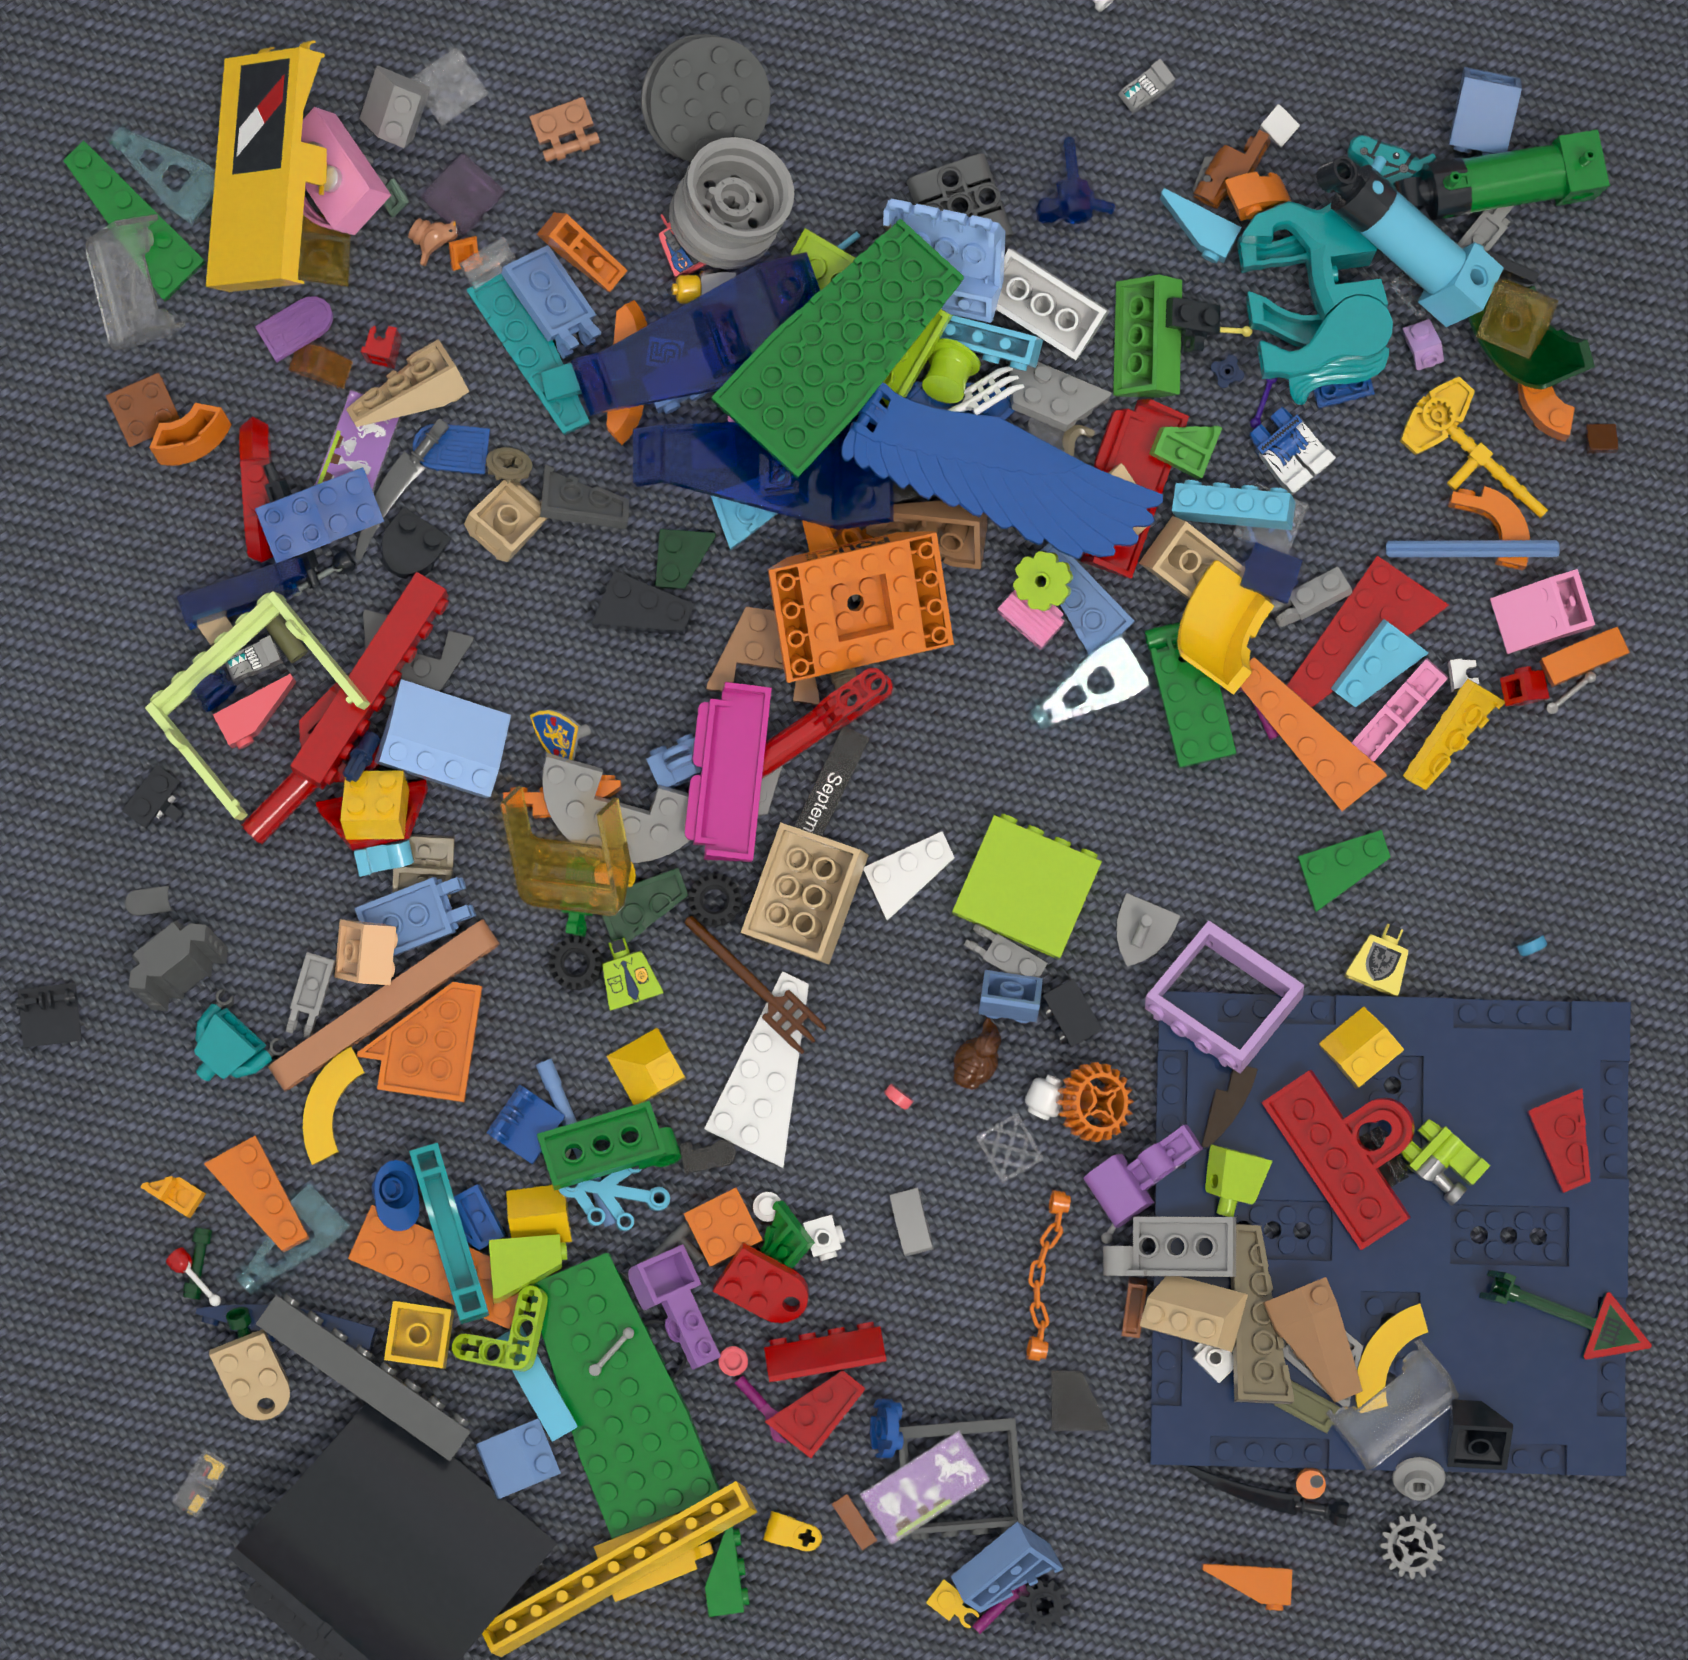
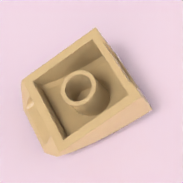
M503 480L468 514L464 525L470 537L475 538L497 560L508 562L536 533L547 518L540 517L541 501L525 487L514 480H511L508 484L506 480Z

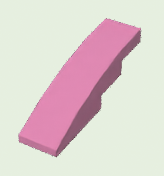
M1426 658L1352 743L1372 761H1375L1449 677Z

